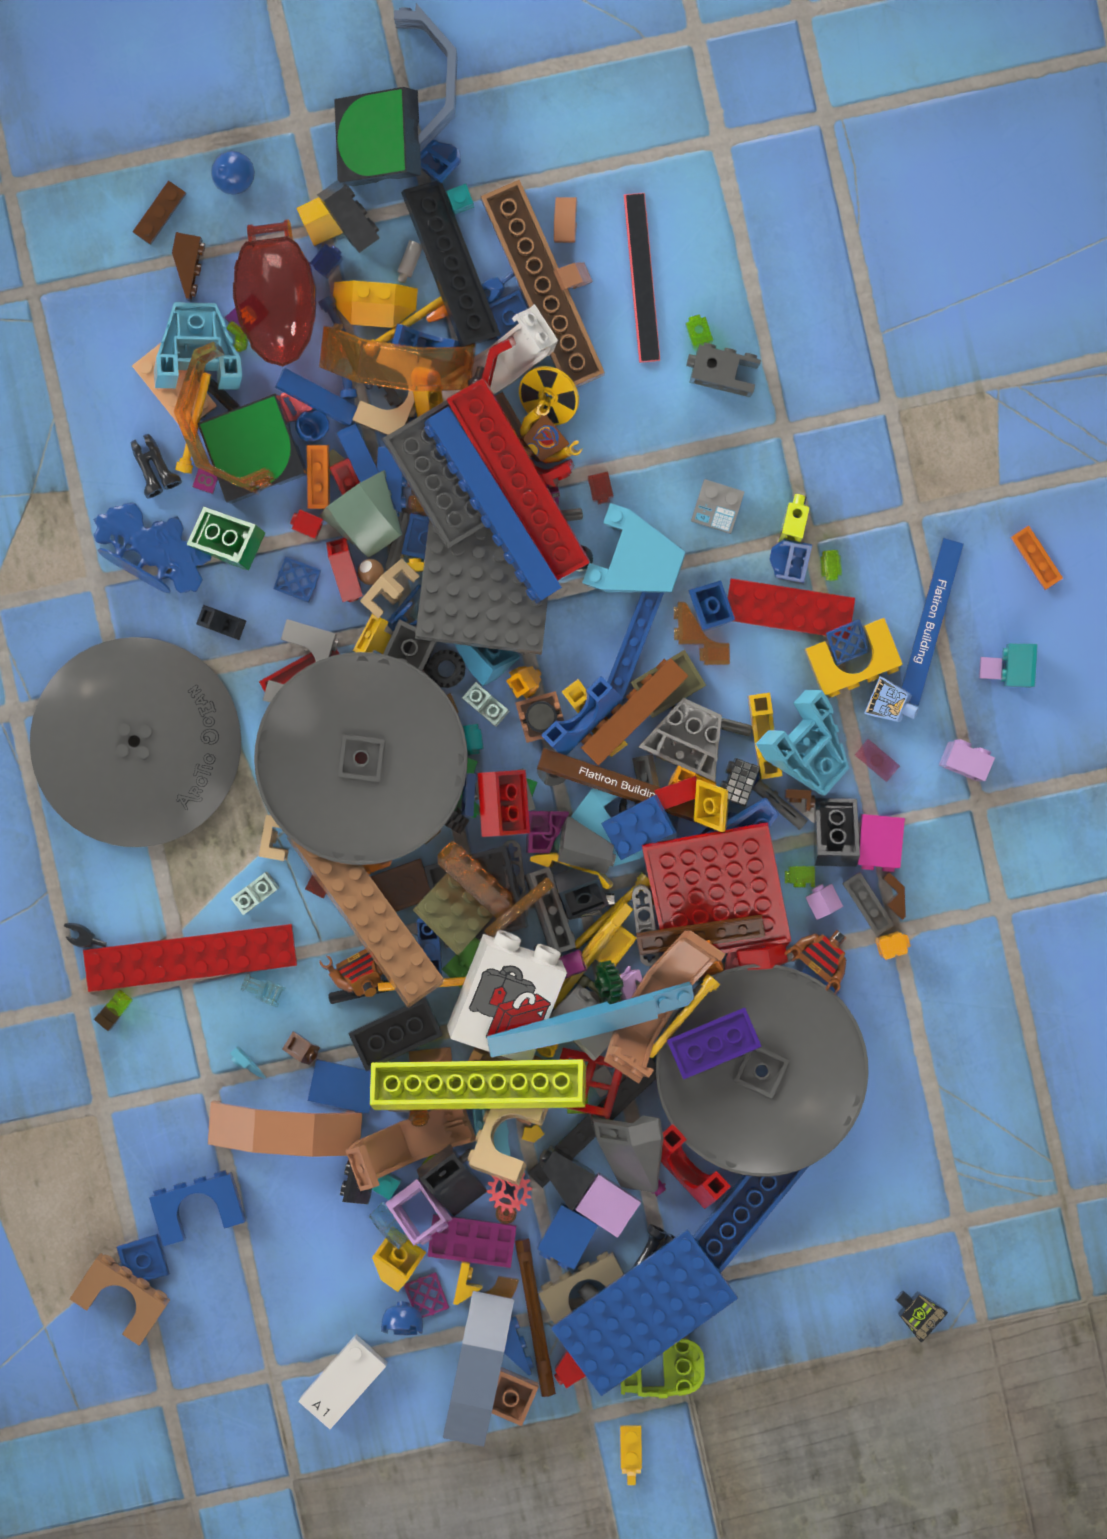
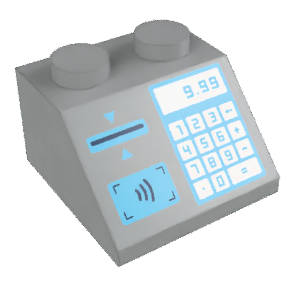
M704 479L691 521L731 534L744 491Z

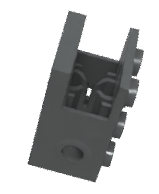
M704 343V345H699L696 355L689 354L686 366L692 367L689 383L751 397L755 384L735 380L738 365L757 369L761 360L757 359V355L751 353L740 355L736 354L737 351L734 349L724 348V350L716 349L714 344Z

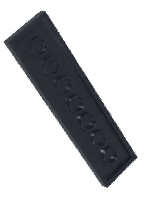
M433 181L404 189L401 194L460 347L465 348L498 338L501 335L442 182Z

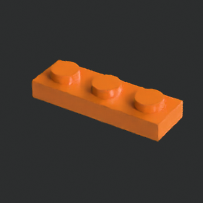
M307 445L308 509H325L330 504L329 445Z
M1030 526L1025 527L1010 537L1044 590L1063 579Z

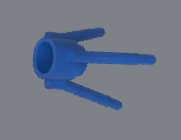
M420 584L412 590L399 608L387 620L389 621L387 625L393 632L399 620L408 622L404 614L413 605V602L409 601L421 588ZM417 620L409 624L412 626H416Z

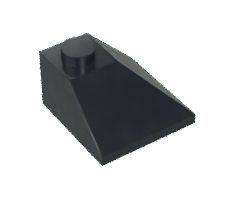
M574 868L553 875L569 920L609 906L598 875Z

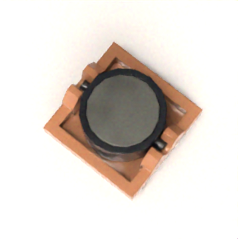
M556 691L515 702L527 743L543 739L541 735L555 721H564Z

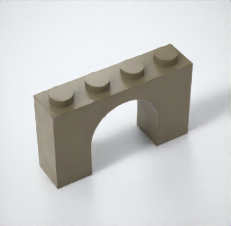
M605 1251L596 1256V1261L592 1263L586 1261L578 1266L579 1270L573 1273L567 1271L559 1276L560 1280L554 1283L548 1281L540 1286L541 1290L538 1291V1294L554 1324L573 1311L568 1298L571 1289L578 1282L593 1279L607 1287L624 1275L613 1252L608 1254Z

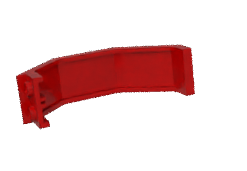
M513 336L495 344L489 349L482 378H485L489 387H491L498 355L516 345ZM569 459L549 469L535 467L545 484L557 487L560 480L570 476L575 465L572 459Z

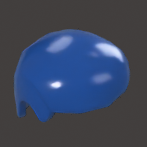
M318 410L305 411L297 418L295 430L302 440L313 443L320 441L329 431L330 422L327 416Z

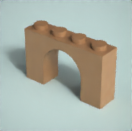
M100 1253L70 1297V1300L87 1311L100 1291L105 1287L117 1285L126 1288L135 1299L136 1312L122 1335L140 1346L170 1299L167 1298L163 1291L152 1288L145 1279L134 1276L127 1267H121L115 1263L111 1256Z

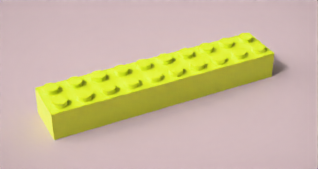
M583 1060L371 1063L370 1105L374 1110L585 1107L586 1065Z

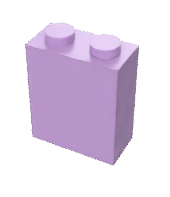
M598 1172L577 1203L575 1210L618 1238L640 1205L641 1200Z

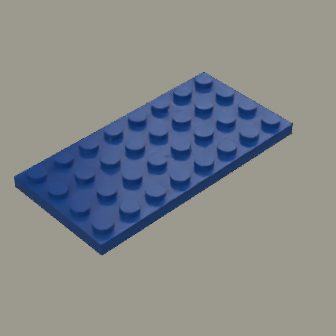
M687 1229L554 1324L551 1329L600 1396H603L736 1301L738 1296Z

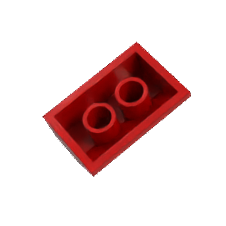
M526 770L477 773L482 837L530 833Z

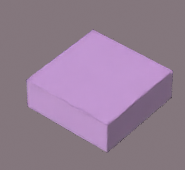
M980 657L979 678L1000 680L1002 658Z

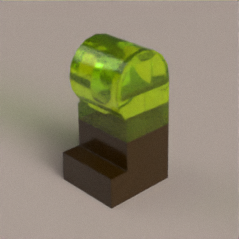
M119 990L93 1020L107 1031H110L132 1003L133 999L122 990Z

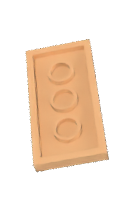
M160 343L133 364L132 367L182 430L186 432L190 428L200 383L189 370H178L179 377L176 389L155 388L154 366ZM206 394L201 419L218 407L208 394Z

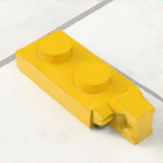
M620 1425L622 1474H627V1485H636V1474H641L642 1469L641 1425Z

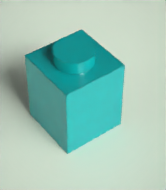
M467 184L446 191L455 215L474 208Z
M389 1173L378 1178L380 1185L372 1188V1190L390 1200L402 1179Z

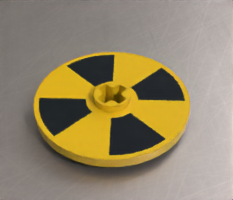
M550 366L536 367L528 371L520 382L519 397L523 408L528 414L534 408H537L539 401L544 400L541 408L547 409L550 406L547 416L554 425L564 424L575 415L579 406L578 390L571 378L561 370ZM545 394L552 395V398L546 397Z

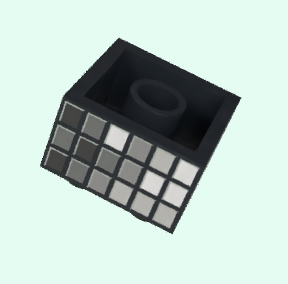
M738 758L728 762L725 771L728 777L726 781H722L720 784L721 788L728 790V801L746 807L760 766Z

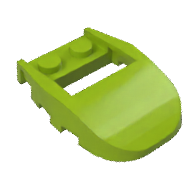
M682 1338L663 1352L664 1386L642 1387L640 1368L621 1382V1394L625 1395V1392L636 1393L640 1397L650 1396L662 1399L695 1392L700 1388L705 1377L704 1355L701 1348L695 1342Z

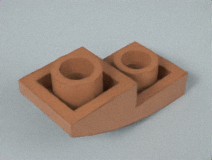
M556 197L554 243H575L578 203L576 197Z

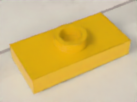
M620 926L595 959L598 962L611 960L616 967L637 937Z

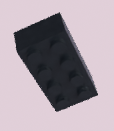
M425 996L409 1008L405 1005L350 1031L348 1034L365 1071L371 1070V1063H386L443 1036V1031Z

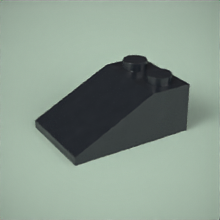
M815 798V866L857 867L860 857L857 799Z

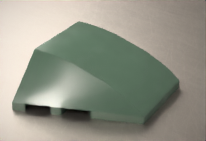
M385 470L353 487L329 504L320 514L324 521L368 558L402 536L396 509L393 508L390 497L392 494L386 482Z

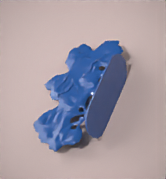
M131 502L122 506L111 507L106 514H99L97 518L93 519L97 526L94 533L95 541L105 545L112 543L116 549L115 554L107 549L99 548L97 551L105 559L162 592H171L170 588L162 581V579L167 578L174 582V586L179 593H187L190 590L196 592L203 579L196 567L211 561V556L188 546V540L182 541L181 536L184 528L178 516L168 519L167 522L162 520L153 522L151 528H146L143 524L142 512L136 503ZM112 535L114 536V541L110 539ZM119 535H122L124 538L123 548H120V543L118 544ZM127 544L132 545L131 548L126 549ZM135 551L141 556L139 564L136 566L123 559L125 552ZM143 566H156L158 568V577L156 578L142 569ZM168 569H172L170 574H166Z

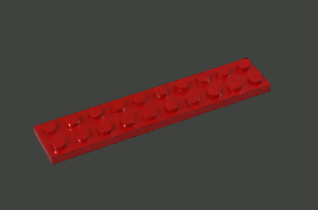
M483 377L448 397L446 400L468 438L557 581L590 563L589 558L485 378Z
M292 924L83 950L88 992L297 966Z

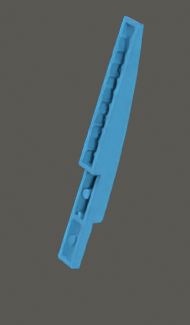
M690 982L682 983L610 1005L608 1002L600 1003L487 1036L490 1056L496 1057L547 1047L657 1019L658 1014L688 1006L694 999L692 984Z

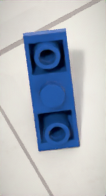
M417 919L418 944L442 976L441 938L422 919Z

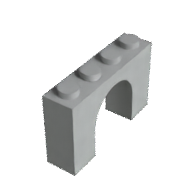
M288 619L286 620L281 637L283 641L309 649L314 655L316 662L330 657L332 651H336L339 643L335 633ZM269 680L263 701L271 702L284 684Z

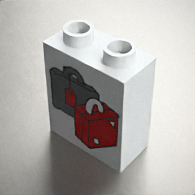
M498 930L495 938L483 934L447 1024L450 1038L489 1052L487 1036L549 1019L567 974L563 962L559 960L561 953L543 944H537L535 951L520 947L521 939L506 931ZM536 1049L501 1056L515 1061L532 1060Z

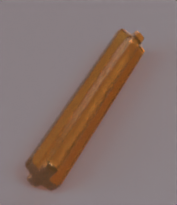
M545 878L487 927L485 933L488 936L495 937L498 930L502 931L553 888V882L549 878Z

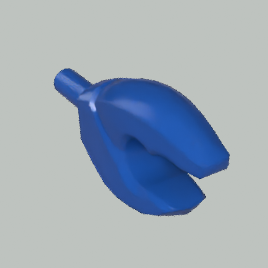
M510 272L501 280L498 277H494L482 283L483 290L489 289L491 292L490 296L486 297L489 304L501 296L505 289L504 284L515 276L513 272Z

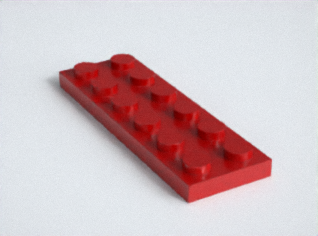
M732 578L730 579L727 597L735 620L732 622L826 636V633L851 623L855 604L854 597ZM841 631L836 632L834 634L839 636ZM844 631L842 638L848 639L850 633Z

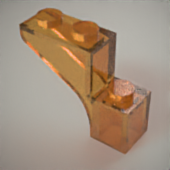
M678 602L677 607H673V617L678 619V628H674V640H678V645H703V648H699V659L704 662V665H729V643H718L710 640L702 631L687 603Z

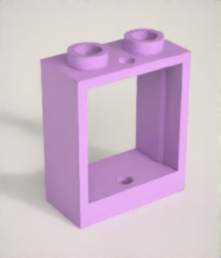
M420 1178L416 1179L385 1203L413 1245L428 1243L432 1240V1234L436 1231L440 1233L448 1227L447 1223L452 1220L445 1207L428 1190ZM420 1191L423 1192L440 1217L438 1222L422 1234L419 1233L401 1206Z

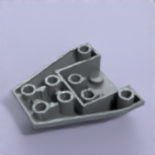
M590 1114L592 1128L620 1187L655 1193L658 1189L664 1138L660 1118L641 1116L634 1123H628Z

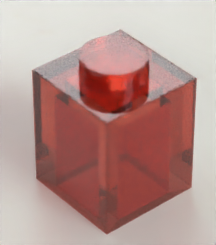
M608 471L587 476L592 501L597 502L598 505L609 503L610 498H613L614 495Z

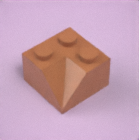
M501 1367L492 1414L522 1426L539 1388V1383Z

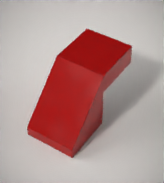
M785 943L736 951L739 966L751 964L760 966L748 968V970L772 969L774 965H782L788 962L787 955H785Z

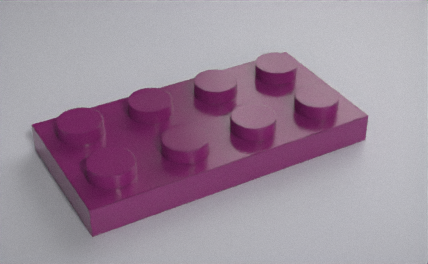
M433 1214L432 1225L440 1220L438 1214ZM451 1216L452 1220L447 1223L448 1227L440 1233L436 1231L431 1235L432 1240L429 1241L427 1257L511 1268L517 1225Z

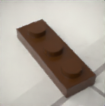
M168 180L133 230V233L151 245L187 193Z

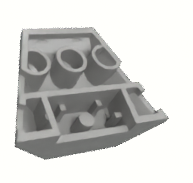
M683 698L638 747L675 766L679 765L715 782L722 715Z

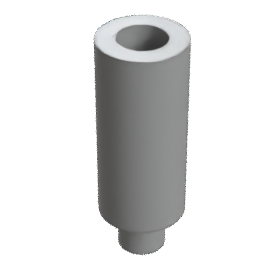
M409 240L397 270L399 273L397 281L405 284L407 277L411 278L423 249L421 244Z

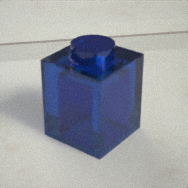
M325 243L310 262V265L328 280L343 261L342 256H340L342 252L334 245L329 247Z

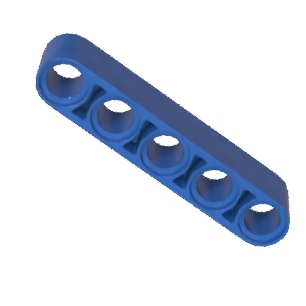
M356 423L336 432L360 483L379 473Z

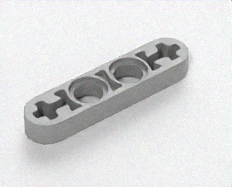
M637 885L632 891L636 931L640 933L645 930H656L651 891L648 886ZM639 890H643L644 893L648 894L644 896V902L650 905H641L640 897L635 894H639ZM641 910H647L650 913V917L647 920H641L638 917V913ZM651 953L655 954V956L650 961H648L647 957H643L646 954L640 955V960L646 966H653L659 959V953Z

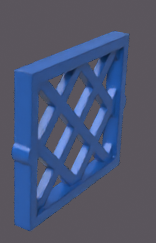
M285 557L273 589L309 603L321 570ZM291 562L299 564L300 566L293 568ZM289 563L291 570L284 572L285 564ZM305 567L314 571L307 573ZM302 568L305 575L297 577L295 570ZM293 572L295 579L288 582L285 575ZM316 573L315 581L311 583L309 576ZM283 576L286 583L279 586V579ZM306 577L309 584L302 587L299 580ZM297 581L299 589L292 591L290 584ZM287 586L290 592L282 590L281 588ZM311 587L310 594L306 597L303 590ZM301 591L303 597L295 595V593Z
M859 619L826 633L830 651L837 666L870 652L866 635ZM853 626L851 631L846 629L848 627ZM857 626L859 627L860 635L854 633ZM841 631L839 636L834 634L836 632ZM844 631L850 633L847 640L842 638ZM853 635L858 637L856 644L850 642ZM832 636L837 638L835 645L832 643ZM861 639L863 640L864 649L858 646ZM840 640L845 642L843 650L838 648ZM848 645L854 647L851 654L846 652ZM857 649L861 650V652L855 654ZM836 650L841 652L839 659H837ZM844 654L849 656L845 659H842Z

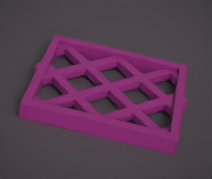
M436 1272L404 1284L411 1306L415 1307L414 1304L420 1306V1312L422 1308L429 1310V1313L422 1315V1318L449 1309ZM433 1278L430 1285L423 1282L424 1279ZM435 1279L439 1289L433 1286ZM419 1283L417 1290L409 1287L410 1284ZM421 1285L429 1287L426 1294L419 1291ZM431 1289L438 1291L436 1298L428 1296ZM409 1290L415 1292L413 1298H411ZM417 1294L424 1296L422 1304L414 1301ZM440 1294L444 1302L438 1300ZM427 1298L434 1301L431 1308L424 1305ZM436 1302L443 1305V1308L434 1310Z

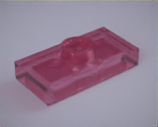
M869 739L854 754L885 782L900 767Z

